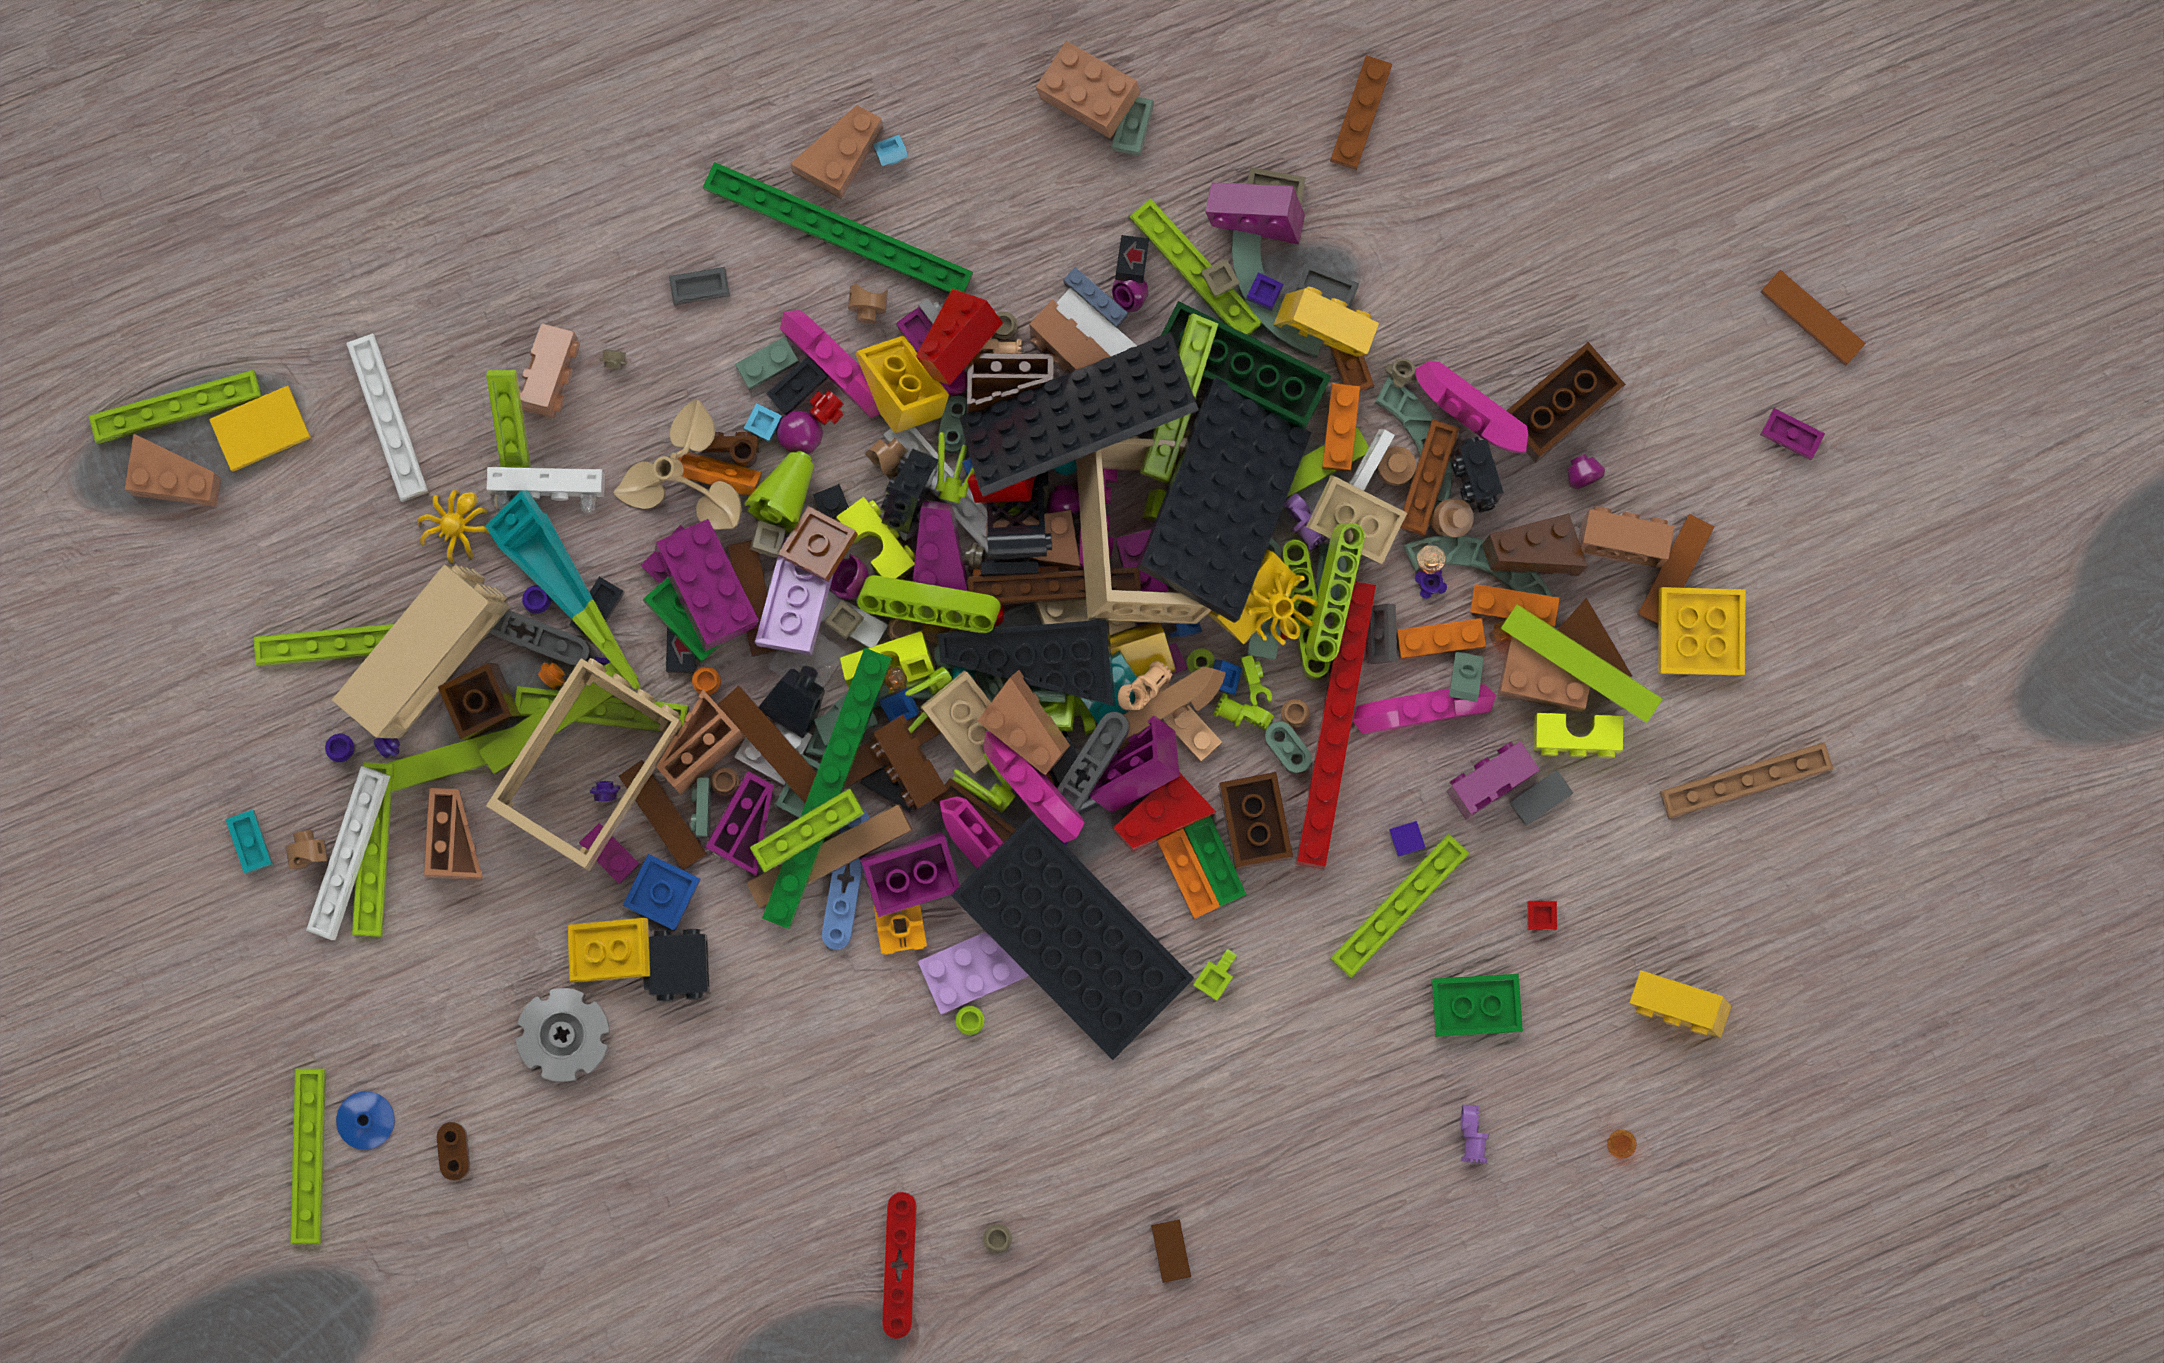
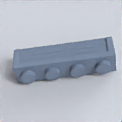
M1076 267L1063 279V284L1072 288L1116 328L1128 317V313Z

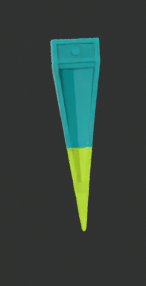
M521 490L485 525L498 547L579 626L621 675L630 682L629 684L634 689H641L639 682L547 513L541 511L528 490Z

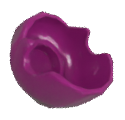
M793 411L780 420L776 434L778 442L786 451L794 453L802 451L810 454L821 444L823 430L821 423L811 414L804 411Z
M850 554L848 559L841 561L834 572L829 590L840 599H853L857 597L861 592L865 579L869 577L867 567L859 558Z

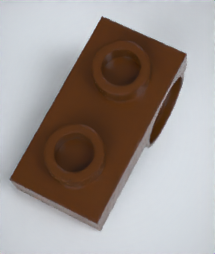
M715 432L711 445L703 450L702 453H730L736 465L748 468L757 460L759 440L757 436H752L751 432H736L735 436H724L722 432ZM741 447H749L751 454L746 459H740L736 456L737 450Z

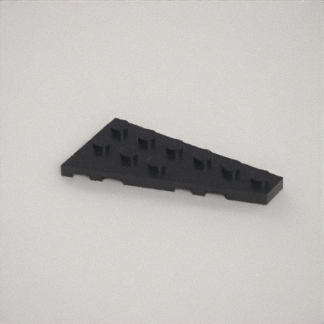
M1109 619L994 628L988 633L972 631L938 633L940 662L1007 679L1020 670L1026 684L1116 706Z

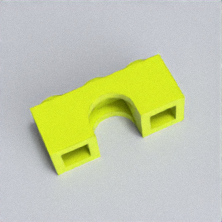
M862 497L836 517L837 521L857 532L858 536L854 544L867 536H873L881 540L883 550L878 557L871 561L873 569L879 576L902 580L914 571L915 563L913 561L916 556L908 545L904 547L900 545L896 539L900 535L895 529L881 523L882 520L879 516L883 513L873 500L868 503L865 497Z
M922 631L868 648L893 658L888 672L902 671L908 682L935 672ZM863 650L840 657L848 688L851 685Z
M1537 713L1534 716L1533 751H1541L1540 755L1558 756V751L1569 752L1570 757H1586L1587 752L1598 753L1599 758H1615V753L1619 754L1623 751L1624 716L1594 715L1591 718L1589 735L1576 737L1567 730L1566 714Z

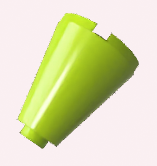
M802 451L789 453L747 498L745 506L750 505L748 512L758 521L782 526L786 529L785 533H791L800 520L814 470V464L811 462L812 458Z

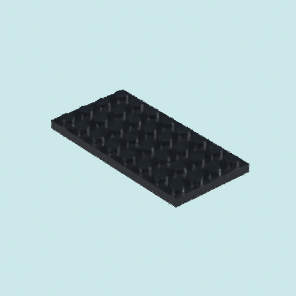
M1170 332L1111 357L1104 358L1084 368L1076 369L1059 378L1049 380L1044 386L1034 390H1024L1014 398L1006 401H997L989 408L981 411H972L959 418L977 483L984 497L1196 412L1199 409L1176 343Z
M1215 377L1210 382L1136 568L1233 623L1240 620L1312 432L1307 429L1304 432L1300 427L1292 425L1280 418L1279 415L1256 404L1255 401L1235 392L1226 382Z
M1033 813L950 894L1112 1060L1194 979L1178 960Z

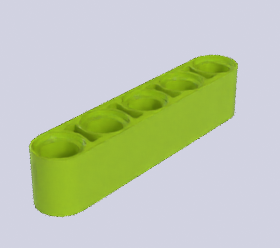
M1355 523L1339 524L1334 528L1331 535L1316 600L1318 606L1314 608L1313 625L1310 626L1306 643L1307 655L1315 661H1332L1339 652L1365 540L1364 530ZM1348 528L1353 533V539L1349 544L1343 538L1344 532ZM1340 557H1344L1347 563L1343 572L1339 571L1337 567V561ZM1334 585H1337L1340 589V595L1336 600L1330 594L1331 588ZM1331 613L1334 618L1330 628H1327L1324 624L1325 615ZM1321 641H1324L1327 645V651L1323 656H1320L1317 651L1318 644Z
M1300 540L1289 541L1283 548L1281 560L1295 575L1304 576L1308 582V586L1304 589L1295 587L1289 598L1291 599L1296 594H1300L1316 601L1317 593L1308 548ZM1292 548L1299 549L1302 553V559L1299 561L1290 560L1287 556V551ZM1301 600L1294 602V609L1297 611L1299 605L1308 604L1312 607L1314 613L1315 606ZM1292 614L1300 627V636L1296 640L1302 671L1308 679L1318 681L1326 675L1329 669V662H1322L1324 666L1322 672L1314 673L1309 669L1308 662L1313 659L1307 655L1303 634L1310 630V626ZM1313 614L1306 618L1312 621ZM1321 641L1317 647L1320 656H1323L1327 651L1324 641Z
M875 575L865 579L857 599L859 608L870 614L978 633H988L993 630L1001 608L1000 602L990 595Z

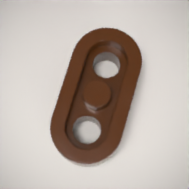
M445 1123L439 1128L436 1136L439 1167L445 1178L457 1181L466 1177L470 1170L467 1132L459 1123ZM450 1131L456 1134V1139L453 1142H448L446 1139V1135ZM456 1160L459 1163V1168L453 1172L450 1170L449 1164L451 1161Z

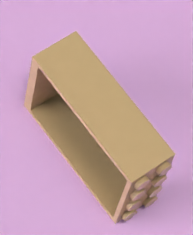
M1133 436L1076 459L1087 615L1089 620L1109 619L1113 621L1197 624L1211 611L1182 593L1112 590L1103 469L1141 471L1147 449L1154 445L1155 440L1151 438L1139 439L1138 436ZM1183 438L1179 445L1180 449L1172 471L1173 475L1188 438ZM1159 440L1157 447L1167 444L1170 448H1173L1176 441Z
M444 564L334 696L332 701L376 738H402L438 695V686L448 682L511 607L505 602L508 597L496 587H487L483 583L486 579L475 569L459 567L456 564L454 566Z
M581 658L486 806L590 871L653 773L672 739L678 734L683 725L679 720V713L665 704L662 708L654 704L656 700L650 694L641 689L637 693L630 689V682L616 673L613 677H610L606 674L607 669L592 658L587 662ZM593 682L659 723L660 727L658 730L663 732V735L590 849L582 847L579 851L512 809L514 803L511 800L585 685L590 686Z

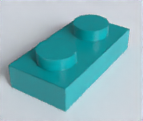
M252 809L225 819L244 874L273 865L255 810Z

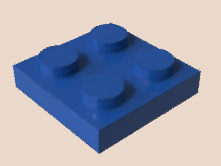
M648 854L623 906L676 931L701 879Z

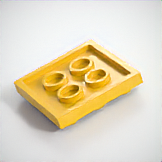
M1659 588L1658 674L1745 675L1746 589Z

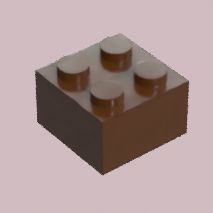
M487 663L438 686L460 739L469 740L520 717V713L498 664Z

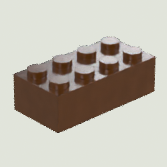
M1587 342L1506 411L1527 426L1528 440L1526 453L1537 463L1619 394L1626 384L1593 346Z

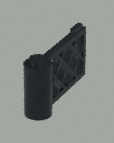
M1048 471L1038 474L1034 480L1031 495L1037 498V500L1029 506L1023 501H1013L1006 503L1000 508L993 502L986 503L989 560L1046 557L1047 551L1052 550L1051 533H1046L1043 494V486H1049ZM1015 505L1023 510L1016 518L1008 513ZM1031 515L1039 520V524L1026 525L1023 521ZM1001 517L1010 522L1006 527H993V524Z

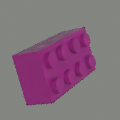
M709 519L656 542L655 552L704 651L757 628L759 620Z

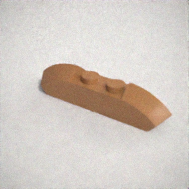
M1203 666L1158 693L1144 708L1130 710L1124 715L1130 722V731L1118 751L1123 750L1130 743L1128 741L1129 737L1134 733L1139 735L1150 725L1148 720L1155 715L1161 721L1171 715L1175 719L1189 711L1187 705L1191 703L1196 711L1202 709L1216 695L1226 673Z

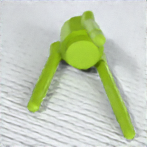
M943 432L939 433L938 480L935 490L940 491L938 498L960 503L961 498H966L969 488L967 480L975 472L972 467L962 486L963 480H959L963 467L962 462L965 460L967 446L963 445L953 478L947 476L944 481L945 434Z
M942 666L928 676L890 689L888 694L907 687V689L913 687L905 692L906 696H911L925 688H928L930 693L935 695L953 679ZM925 712L908 728L910 733L928 717Z
M985 753L984 758L1002 783L1001 786L995 783L988 791L958 769L954 770V774L958 777H953L952 779L956 783L986 801L1000 813L1007 808L1016 796L1011 792V785L994 767Z

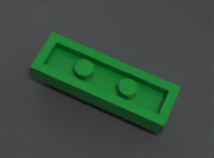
M1211 816L1185 827L1184 830L1220 907L1246 896L1247 894Z

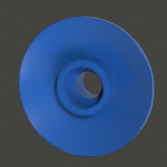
M370 1091L357 1092L349 1096L339 1107L336 1116V1126L341 1138L348 1145L363 1150L373 1149L382 1145L390 1137L395 1124L394 1111L390 1103L383 1096ZM365 1114L368 1116L369 1121L365 1126H362L359 1123V1117Z

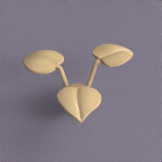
M693 400L678 413L671 425V442L674 446L684 447L683 450L672 453L670 457H659L654 464L639 462L633 465L614 491L616 497L630 506L651 509L658 506L665 498V489L662 483L666 480L672 482L679 481L705 495L699 499L696 506L697 517L700 522L709 519L715 530L734 529L741 517V501L737 491L731 485L717 481L708 491L706 488L682 476L684 468L678 458L687 454L689 449L696 452L705 450L711 445L715 436L713 419L699 400Z

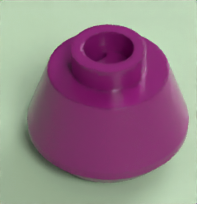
M1114 280L1112 285L1113 299L1125 311L1136 312L1142 307L1148 297V285L1145 280L1143 283H1137L1133 280Z
M1584 454L1570 461L1572 466L1568 468L1569 486L1574 489L1588 486L1604 477L1605 468L1594 457L1588 458Z
M1071 485L1054 487L1055 491L1049 495L1046 511L1050 514L1071 510L1072 516L1080 514L1078 490L1072 489Z

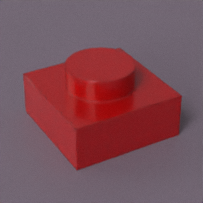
M1527 901V930L1556 931L1557 901Z

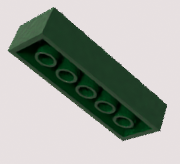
M1178 301L1160 335L1163 336L1171 332L1178 350L1189 315L1194 313L1218 323L1200 383L1209 386L1210 382L1217 377L1226 382L1235 392L1255 401L1256 404L1279 415L1280 418L1296 427H1300L1305 432L1329 385L1331 375Z

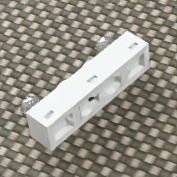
M487 467V491L490 495H494V507L499 512L511 501V495H517L521 490H528L534 500H539L540 496H551V499L556 501H566L568 496L580 497V510L585 514H591L596 510L597 497H604L605 474L602 469Z

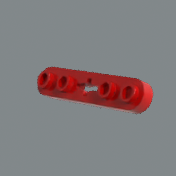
M906 1192L895 1193L890 1197L887 1204L882 1325L886 1335L894 1339L905 1337L912 1327L917 1205L914 1197ZM901 1249L903 1262L908 1263V1268L902 1270L901 1280L897 1281V1270L891 1267V1263L897 1261L898 1250Z

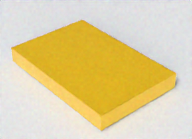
M288 385L209 419L232 472L311 439Z
M648 918L567 925L570 983L650 976Z

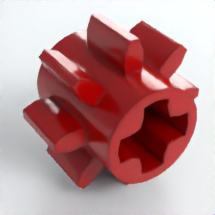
M829 390L824 395L818 391L811 398L810 404L813 408L809 412L824 426L829 421L835 425L842 418L843 412L840 408L844 404Z

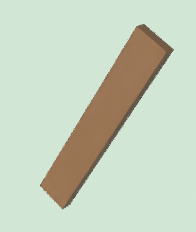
M1823 742L1662 790L1660 795L1667 817L1671 819L1834 769L1826 744Z
M898 804L824 842L808 884L913 831L901 805ZM782 864L746 882L758 908L767 906Z

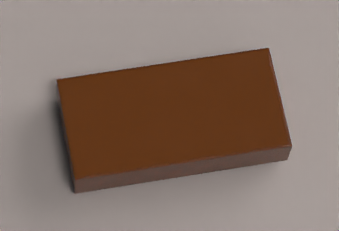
M1180 1219L1151 1225L1162 1282L1190 1278L1191 1272Z

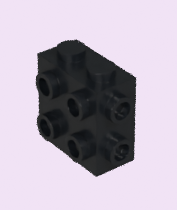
M1478 437L1464 440L1462 442L1463 446H1459L1454 456V461L1451 462L1455 477H1460L1463 488H1460L1461 498L1470 505L1472 510L1478 509L1479 513L1492 510L1504 492L1487 439L1479 441Z
M912 449L908 458L902 457L896 470L898 475L896 478L891 477L885 491L889 495L885 496L880 510L884 511L881 523L908 534L921 510L923 501H926L929 495L938 459L915 449Z
M700 929L683 930V935H671L670 930L654 931V936L649 937L650 976L643 977L644 990H649V995L656 996L657 1001H674V995H685L686 1000L703 999V994L710 993L707 935L700 934Z

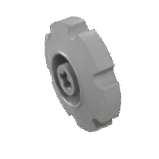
M559 988L550 990V997L546 1001H542L540 997H535L525 1007L518 1020V1025L524 1028L523 1036L516 1038L520 1056L530 1069L541 1066V1076L545 1079L557 1082L577 1080V1072L583 1069L588 1074L592 1073L602 1063L607 1054L609 1046L602 1042L603 1035L610 1033L607 1016L597 1002L594 1001L586 1005L584 1002L585 994L580 991ZM561 1028L570 1031V1034L566 1036L568 1040L566 1042L560 1039L557 1040V1036L560 1035L559 1029Z

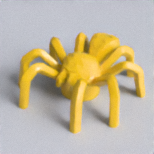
M454 489L448 498V513L438 503L440 495H433V506L442 518L430 514L418 517V526L424 520L440 524L437 527L426 530L420 537V544L425 545V539L429 535L441 531L439 538L445 535V542L448 541L449 537L451 538L447 549V559L450 564L454 562L452 555L456 538L458 537L464 544L468 558L472 559L474 554L468 539L463 534L464 531L489 534L485 526H465L478 514H487L488 512L487 509L480 507L463 518L477 504L478 498L476 493L468 492L458 497L457 509L454 512V498L460 494L458 490Z
M1277 570L1274 579L1279 593L1272 589V594L1267 592L1268 598H1265L1256 589L1252 588L1250 594L1266 604L1267 607H1246L1245 612L1250 616L1253 613L1268 612L1267 615L1257 621L1256 632L1263 641H1266L1267 637L1262 632L1261 625L1273 617L1270 630L1273 637L1280 644L1284 645L1286 642L1276 631L1277 622L1280 631L1285 636L1291 639H1298L1300 627L1291 615L1293 614L1308 626H1312L1313 621L1294 609V602L1301 600L1315 607L1318 606V602L1300 594H1296L1290 599L1294 583L1297 580H1305L1304 576L1294 575L1289 581L1286 594H1284L1280 576L1285 577L1287 573Z

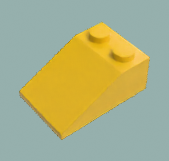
M904 335L856 352V357L878 410L895 434L941 418L949 397L941 383L932 379L916 358V350Z

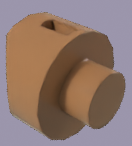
M858 284L851 285L848 309L857 312V321L875 323L876 315L886 312L888 290L878 294L868 292Z
M896 438L888 445L879 439L866 451L865 455L873 464L881 465V471L890 480L892 476L896 477L898 475L896 473L901 458L908 450Z
M1394 446L1388 448L1377 466L1378 478L1390 486L1405 485L1411 481L1416 471L1414 455L1404 447Z
M1445 499L1434 509L1430 518V524L1433 530L1441 536L1461 537L1468 533L1473 525V511L1470 505L1463 500Z
M313 830L294 833L295 843L285 847L290 869L305 868L310 862L328 861L325 840H314Z

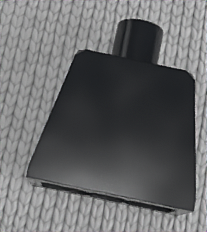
M803 666L800 672L790 669L759 705V708L766 716L802 739L814 727V719L818 717L825 693L824 688L814 682L818 676L817 671L810 666Z

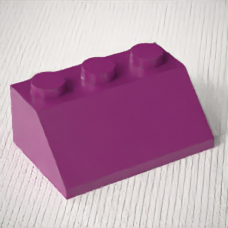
M942 832L859 858L878 917L950 895L960 886L946 838Z

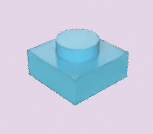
M900 135L873 144L881 166L896 164L901 159L908 157Z
M756 403L744 426V431L751 432L753 435L770 443L782 419V415Z

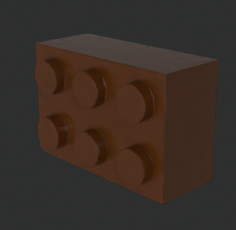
M1272 772L1220 782L1218 788L1235 870L1291 860L1293 853L1277 773Z

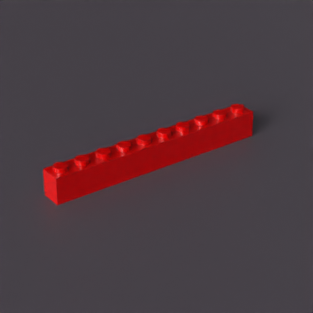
M1355 581L1339 652L1331 663L1296 865L1323 870L1326 867L1376 585Z

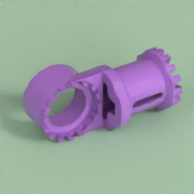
M1294 493L1285 500L1284 507L1287 511L1290 509L1289 514H1292V517L1299 522L1291 531L1294 534L1297 533L1308 546L1309 552L1315 550L1319 546L1318 543L1322 544L1327 537L1306 527L1311 517L1310 508L1297 493Z
M1462 1105L1461 1131H1463V1137L1465 1138V1154L1461 1157V1162L1473 1163V1160H1475V1163H1487V1158H1485V1141L1489 1139V1134L1477 1133L1479 1128V1116L1477 1114H1480V1111H1478L1479 1106Z

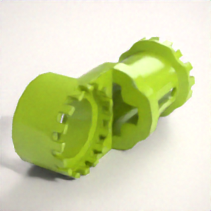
M1223 693L1212 715L1214 717L1221 716L1233 722L1236 728L1245 719L1250 724L1253 723L1254 726L1258 724V728L1262 726L1261 729L1267 730L1274 718L1273 714L1256 705H1241L1229 699L1226 693Z

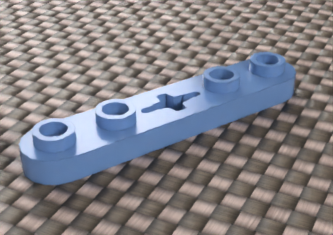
M864 810V815L840 828L839 835L869 820L867 812ZM859 858L850 863V876L854 877V882L848 883L844 894L842 893L843 883L841 880H838V876L844 875L846 865L832 872L822 939L824 944L833 950L845 948L851 939L862 876Z

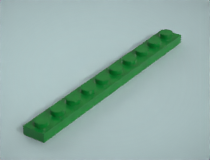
M716 162L713 163L703 185V190L945 293L949 294L952 289L965 293L973 276V271Z
M864 648L800 817L842 793L893 658ZM825 838L783 862L762 919L791 929Z

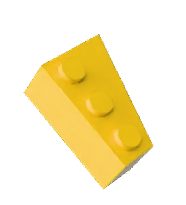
M1306 287L1285 294L1273 325L1282 328L1283 325L1288 324L1300 330L1298 335L1307 338L1308 334L1323 340L1327 346L1358 357L1368 354L1379 323L1372 320V316L1367 312L1356 310L1355 312L1346 308L1347 304L1335 298L1329 300L1322 296L1320 290Z
M1640 970L1630 1000V1004L1637 1008V1014L1652 1018L1654 1014L1664 1018L1663 1022L1677 1027L1682 1024L1690 1027V1030L1705 1036L1710 1034L1718 1038L1722 1036L1732 1007L1723 996Z

